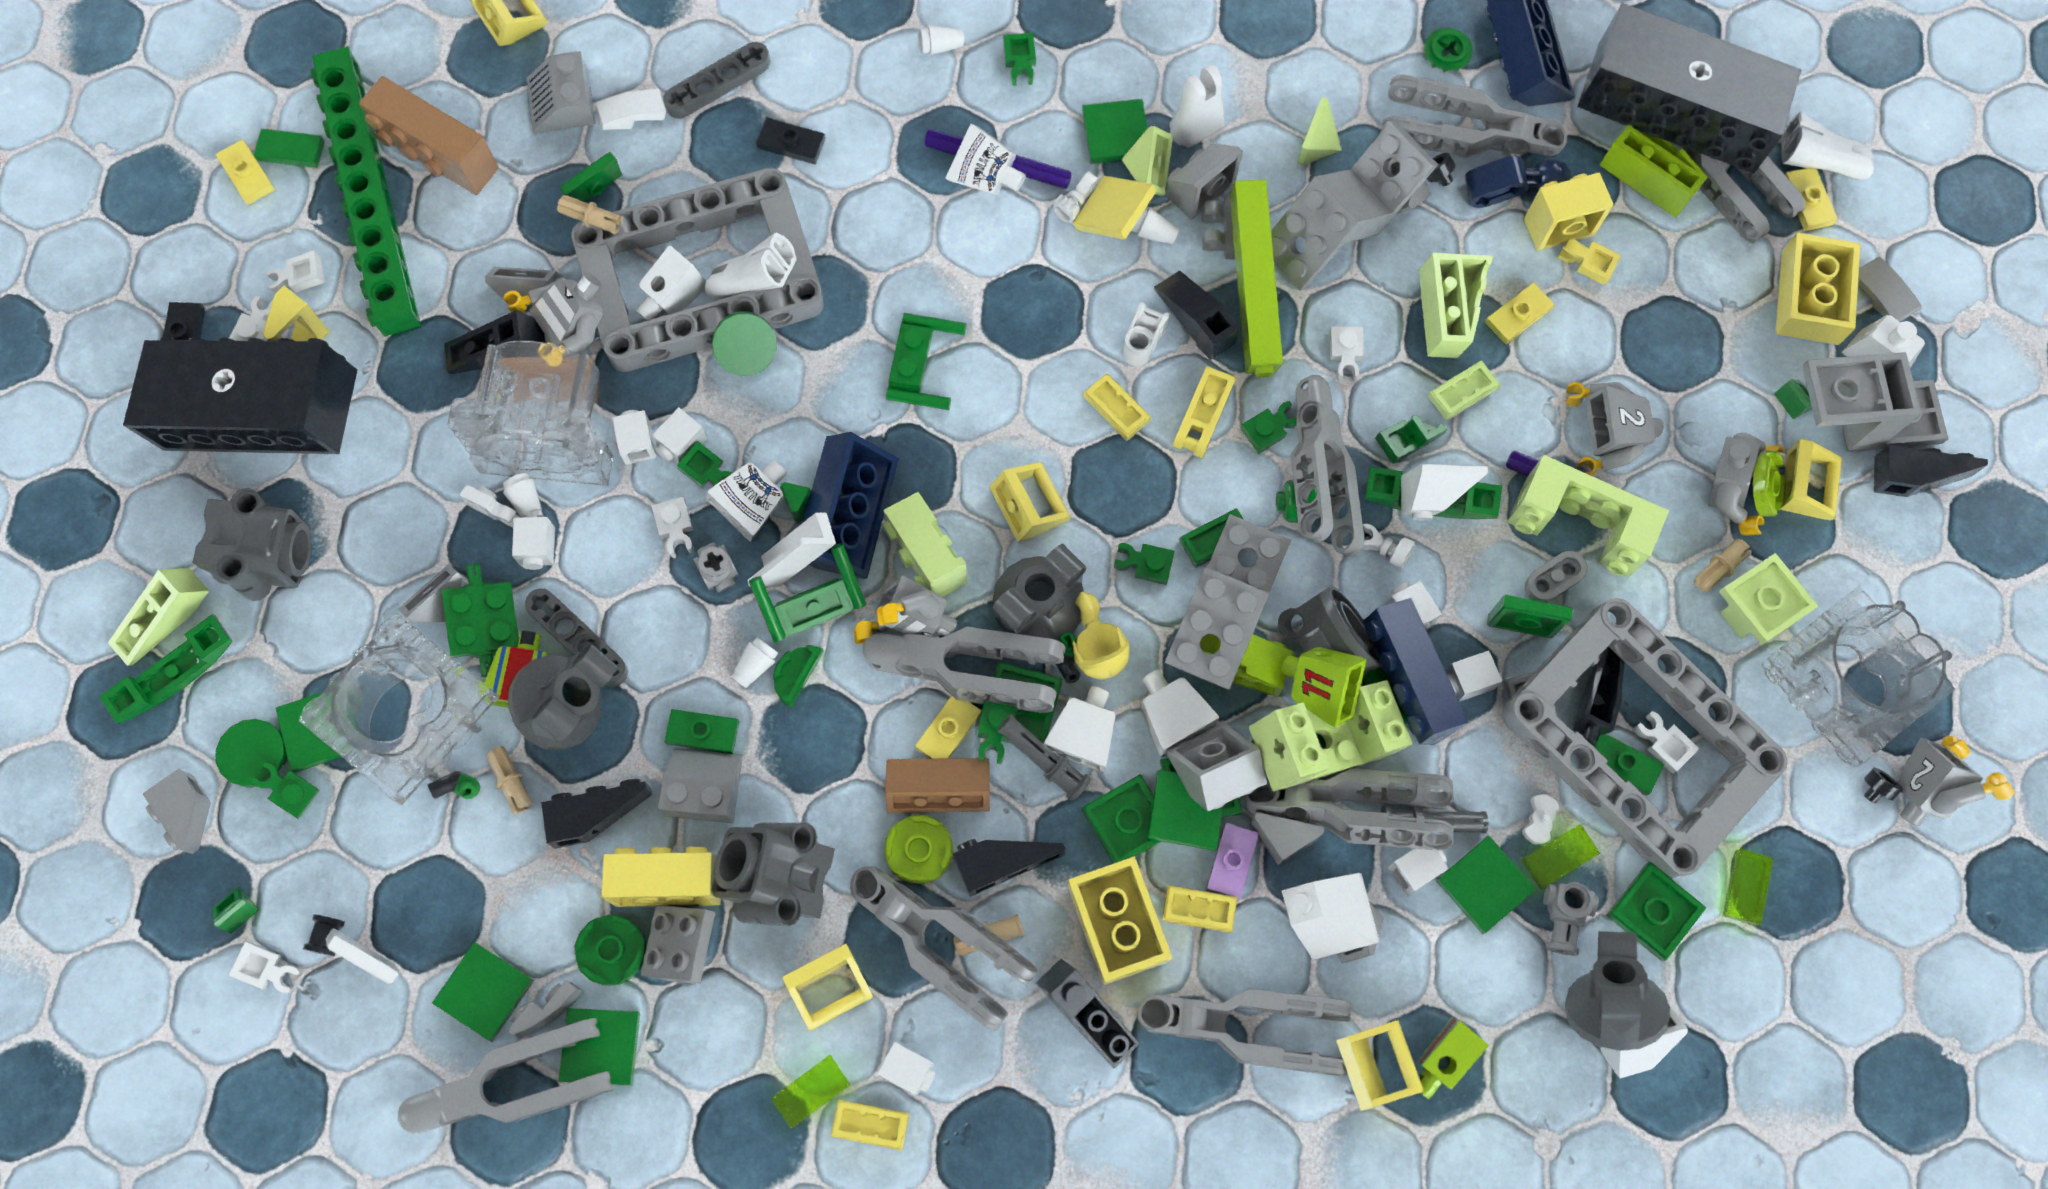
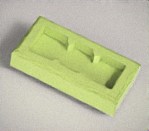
M1481 360L1430 391L1428 398L1444 419L1448 421L1498 390L1500 383Z

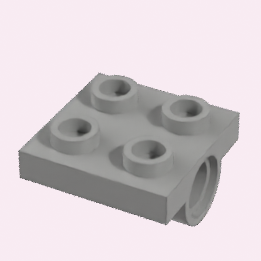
M656 906L641 976L690 985L700 984L715 912L706 909Z

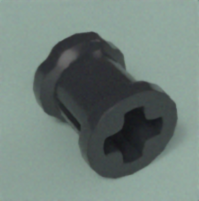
M313 914L314 927L309 942L304 944L303 950L335 956V953L327 947L326 937L333 928L339 931V928L344 927L345 921Z

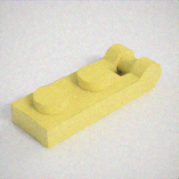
M1206 366L1172 447L1181 451L1183 448L1193 451L1194 456L1203 459L1234 386L1236 377ZM1190 429L1202 433L1199 440L1188 436Z

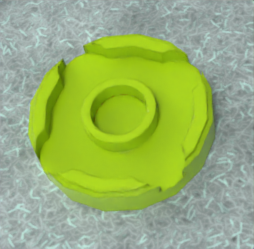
M1762 451L1755 464L1753 495L1756 509L1759 515L1763 517H1775L1778 514L1777 511H1780L1784 503L1786 478H1784V475L1779 474L1778 468L1783 467L1784 461L1781 454L1777 451Z
M911 815L901 820L898 824L896 823L890 829L885 840V857L890 870L899 879L910 884H927L939 879L948 870L953 859V841L949 831L939 820L928 815Z

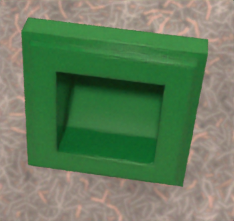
M1791 379L1774 393L1792 419L1812 409L1808 390L1800 380Z
M784 482L780 486L783 498L794 521L799 523L804 518L811 490L808 487Z
M240 887L235 888L211 909L213 924L230 934L259 911L258 907Z

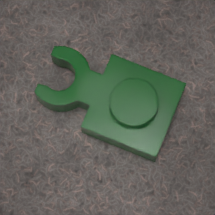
M1034 33L1003 35L1006 68L1012 67V85L1017 86V77L1019 75L1027 76L1028 84L1032 85L1034 71L1031 66H1036Z
M1290 401L1282 403L1274 415L1267 408L1241 425V431L1258 454L1284 439L1287 434L1284 428L1291 429L1297 426L1296 416L1288 418L1284 414L1291 408L1292 403Z
M698 441L677 464V469L701 488L708 481L715 486L733 474L729 471L719 470L723 465V460Z
M1119 543L1118 552L1127 554L1129 558L1126 561L1115 559V569L1126 571L1130 568L1137 569L1135 578L1167 585L1175 553L1174 550L1143 543L1141 552H1138L1127 543Z
M984 701L978 737L985 738L986 740L979 746V761L984 760L986 751L995 750L998 754L997 764L1003 762L1005 749L1001 742H1011L1002 734H999L997 728L1011 714L1016 719L1018 707Z
M264 762L262 766L271 773L269 780L261 782L259 779L252 777L250 781L258 788L272 789L273 792L268 797V800L299 819L320 790L290 770L282 778L279 776V771L275 765Z

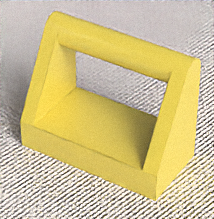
M471 0L472 6L499 46L511 45L541 29L548 22L534 0H520L530 16L513 18L502 0Z
M283 286L274 295L263 331L264 337L268 341H278L279 338H283L281 335L295 322L291 336L292 340L308 341L310 338L322 340L330 331L306 302L286 286Z
M1800 439L1787 451L1784 474L1786 490L1784 503L1780 510L1824 520H1834L1842 458L1813 441ZM1811 462L1827 465L1823 504L1807 496Z
M1042 462L1003 470L989 487L1017 542L1029 540L1067 522L1071 518ZM1032 476L1036 478L1054 515L1039 517L1021 481Z
M847 944L782 977L809 1031L873 998ZM849 964L860 989L810 1015L799 989Z
M1398 1020L1336 1040L1361 1111L1424 1091ZM1387 1032L1407 1086L1406 1089L1386 1094L1367 1040L1369 1037Z

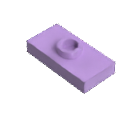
M1225 823L1207 884V891L1237 897V900L1241 899L1257 843L1258 832Z

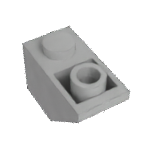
M178 769L144 792L143 796L149 803L146 806L149 815L157 823L161 822L167 831L163 834L167 843L176 851L180 849L194 854L200 847L211 801L193 775Z

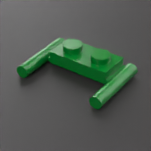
M904 313L888 380L889 386L886 392V400L950 410L951 398L920 393L933 330L965 336L967 323Z
M843 543L836 544L830 548L842 579L836 578L776 603V606H773L761 576L749 580L773 642H779L787 636L794 635L850 612L853 609H859L867 605Z

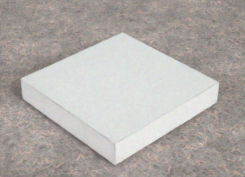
M335 928L326 937L329 950L387 984H392L399 974L393 962Z

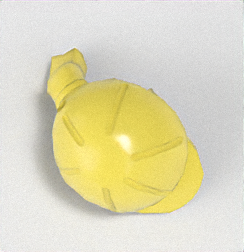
M1080 592L1074 603L1080 609L1081 621L1085 630L1077 637V642L1073 641L1072 643L1075 655L1074 661L1078 668L1087 676L1100 680L1109 679L1121 673L1127 665L1130 654L1129 640L1120 630L1119 626L1115 627L1113 624L1100 622V604L1093 594Z

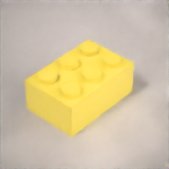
M1796 233L1781 253L1775 334L1839 345L1855 330L1860 243L1803 233Z
M655 847L650 848V853L636 854V849L616 848L614 854H604L602 898L615 907L721 905V899L714 897L712 894L716 857L712 852H707L705 847H687L686 853H672L671 848Z
M1135 856L1068 880L1067 887L1103 986L1163 965L1172 959Z

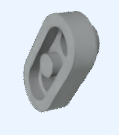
M1565 551L1534 570L1526 579L1525 592L1531 600L1546 603L1557 598L1585 577L1588 569L1586 560L1582 555L1574 551ZM1562 567L1570 568L1572 575L1565 574ZM1536 584L1544 585L1546 592L1539 591Z

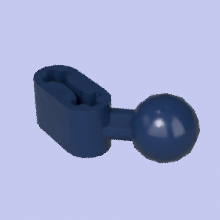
M1520 156L1504 157L1471 169L1465 174L1470 205L1474 208L1488 207L1520 196L1529 187H1533L1535 192L1538 193L1539 189L1546 183L1552 181L1561 183L1571 179V171L1564 162L1558 159H1546L1537 164L1535 168H1524L1523 158Z

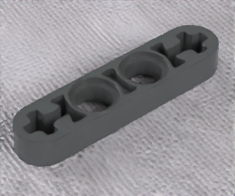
M760 42L748 43L671 87L663 96L667 113L676 119L685 118L765 72L770 66V56L767 47ZM756 55V57H761V59L756 61L754 58L751 59V56ZM741 61H743V65L747 67L746 69H743ZM733 67L738 70L737 75L732 78H726L722 75L723 71L727 68ZM703 82L713 85L711 90L706 93H700L696 88ZM691 91L694 99H691L690 94L688 95L687 92ZM678 99L680 102H683V104L681 106H678V104L673 103V101Z
M541 588L535 589L528 594L525 600V607L528 613L572 655L579 653L583 642L592 640L597 643V649L618 666V674L612 676L605 684L606 686H619L626 680L628 667L623 659L547 589ZM538 600L546 601L548 607L554 612L551 618L542 609H538L535 604ZM571 619L574 623L572 631L565 635L558 634L556 627L559 621Z

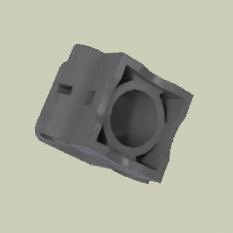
M250 488L238 490L233 494L230 501L207 499L204 511L205 533L196 545L193 564L209 572L217 582L230 585L248 600L259 601L269 594L271 586L297 588L299 586L301 576L308 567L312 549L310 527L291 509L274 508L259 493Z
M758 823L754 827H731L726 831L722 846L716 857L712 894L714 897L734 902V916L741 923L792 926L796 924L800 917L820 919L824 903L823 882L831 868L835 848L817 843L816 830L809 823Z

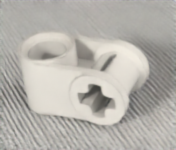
M1140 302L1125 336L1122 354L1126 363L1139 367L1145 365L1150 360L1158 341L1166 330L1171 316L1170 313H1159L1147 308L1146 303ZM1139 344L1142 345L1144 348L1135 349L1134 347H1132V345Z

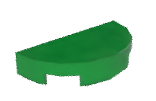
M812 645L796 648L791 652H785L777 662L773 673L774 689L781 702L790 709H792L824 652L823 648Z

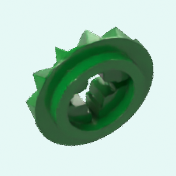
M1441 28L1432 32L1426 39L1423 48L1425 50V60L1431 62L1432 68H1441L1443 73L1448 70H1453L1457 73L1460 68L1468 65L1473 54L1470 39L1461 31L1453 28ZM1454 45L1452 54L1449 53L1446 56H1442L1443 49L1447 50Z

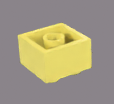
M1600 172L1591 175L1583 173L1574 176L1568 181L1561 183L1552 181L1543 185L1527 211L1524 222L1536 251L1565 244L1569 238L1580 240L1595 236L1614 204Z

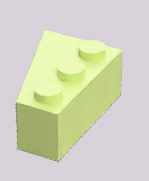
M1432 253L1419 269L1428 357L1458 358L1473 342L1481 309L1479 305L1482 293L1486 288V275L1493 256Z
M919 492L883 510L886 522L882 523V527L890 541L897 540L901 547L898 550V554L906 568L912 566L917 574L914 581L941 597L968 584L966 562L962 556L956 557L950 547L952 545L950 538L947 534L943 535L937 525L936 517Z

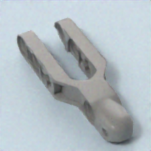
M1396 75L1390 81L1388 96L1394 102L1479 119L1486 127V130L1478 131L1444 123L1436 125L1417 121L1418 118L1415 117L1407 119L1393 116L1383 119L1381 132L1390 121H1397L1423 149L1466 158L1489 149L1512 154H1526L1529 152L1543 156H1554L1563 150L1567 142L1566 131L1557 121L1501 108L1483 90L1409 75Z
M1682 147L1707 176V179L1699 189L1740 236L1747 242L1754 243L1768 234L1770 226L1766 217L1715 159ZM1768 156L1754 174L1737 168L1748 182L1752 181L1767 198L1765 201L1769 205L1772 204L1784 217L1793 218L1805 209V200L1801 193Z
M1315 374L1301 380L1296 388L1298 407L1296 422L1299 442L1291 454L1299 530L1303 536L1314 541H1324L1331 534L1334 550L1346 557H1353L1361 551L1364 545V531L1355 465L1342 441L1340 419L1338 414L1333 411L1329 384L1322 376ZM1308 383V387L1303 390V386ZM1317 488L1316 498L1311 503H1308L1310 492ZM1345 504H1348L1347 514L1342 519H1339L1340 509ZM1320 517V527L1312 533V524ZM1352 533L1351 543L1346 548H1343V539L1347 534Z
M965 627L942 638L917 634H905L903 636L884 633L873 634L866 639L863 645V655L866 663L877 671L937 681L956 700L984 704V701L1015 706L1019 710L1048 713L1054 709L1057 693L1053 688L1042 684L950 671L944 663V658L964 654L1003 660V657L1025 660L1031 665H1035L1036 662L1060 664L1063 663L1066 647L1063 643L1049 638Z
M1351 768L1328 780L1315 779L1274 792L1268 778H1266V788L1259 787L1252 793L1245 795V806L1253 815L1259 812L1325 827L1347 843L1430 850L1447 849L1454 843V827L1446 821L1424 819V816L1418 815L1417 818L1389 816V813L1342 810L1335 805L1341 800L1444 807L1451 804L1454 798L1453 781L1443 775ZM1404 786L1410 789L1400 790L1396 789V787ZM1441 789L1444 792H1432L1430 790ZM1395 830H1406V832H1399Z
M875 866L859 868L853 874L850 890L854 899L902 938L911 968L989 1029L998 1030L1008 1016L1005 1008L926 946L924 934L927 925L932 920H936L970 948L976 947L994 961L993 966L998 970L1003 968L1011 976L1025 983L1027 987L1038 972L1037 968L961 907L931 906L912 890L894 881Z
M1249 988L1223 1003L1154 995L1144 999L1137 1011L1138 1021L1146 1031L1183 1038L1214 1041L1238 1063L1346 1076L1344 1060L1340 1057L1319 1055L1318 1052L1285 1051L1283 1050L1284 1048L1236 1042L1226 1033L1225 1022L1228 1015L1236 1008L1349 1022L1351 1002Z
M592 1018L488 1051L469 1077L406 1099L398 1110L400 1126L410 1133L427 1132L480 1114L504 1123L518 1122L614 1090L608 1071L506 1104L489 1102L483 1093V1083L490 1081L498 1070L541 1057V1053L563 1047H572L576 1045L575 1042L600 1036L599 1029H597V1019Z

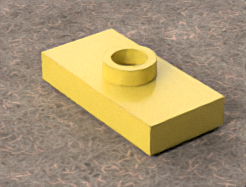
M243 139L215 154L247 205L275 191L274 186Z
M1805 168L1787 172L1785 176L1797 188L1805 200V209L1797 214L1804 232L1834 225L1838 219L1817 169Z
M1533 282L1486 319L1485 324L1507 345L1550 312L1555 304Z
M1108 373L1083 393V398L1126 441L1151 420V416Z
M951 696L917 742L915 749L929 759L950 758L979 719L982 711L970 702L956 700Z
M1168 885L1162 921L1232 933L1237 897Z
M838 1100L830 1137L903 1150L910 1113Z

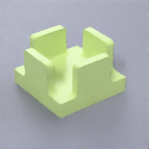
M1776 553L1719 591L1729 604L1728 607L1721 611L1724 619L1741 639L1752 633L1761 645L1767 643L1819 607Z

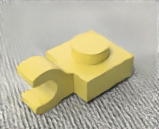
M1569 238L1566 246H1563L1558 258L1565 262L1579 263L1577 272L1603 285H1606L1610 280L1621 257L1620 254L1592 241L1589 247H1586Z

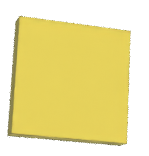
M1103 176L1073 224L1079 231L1125 240L1156 193L1153 184Z

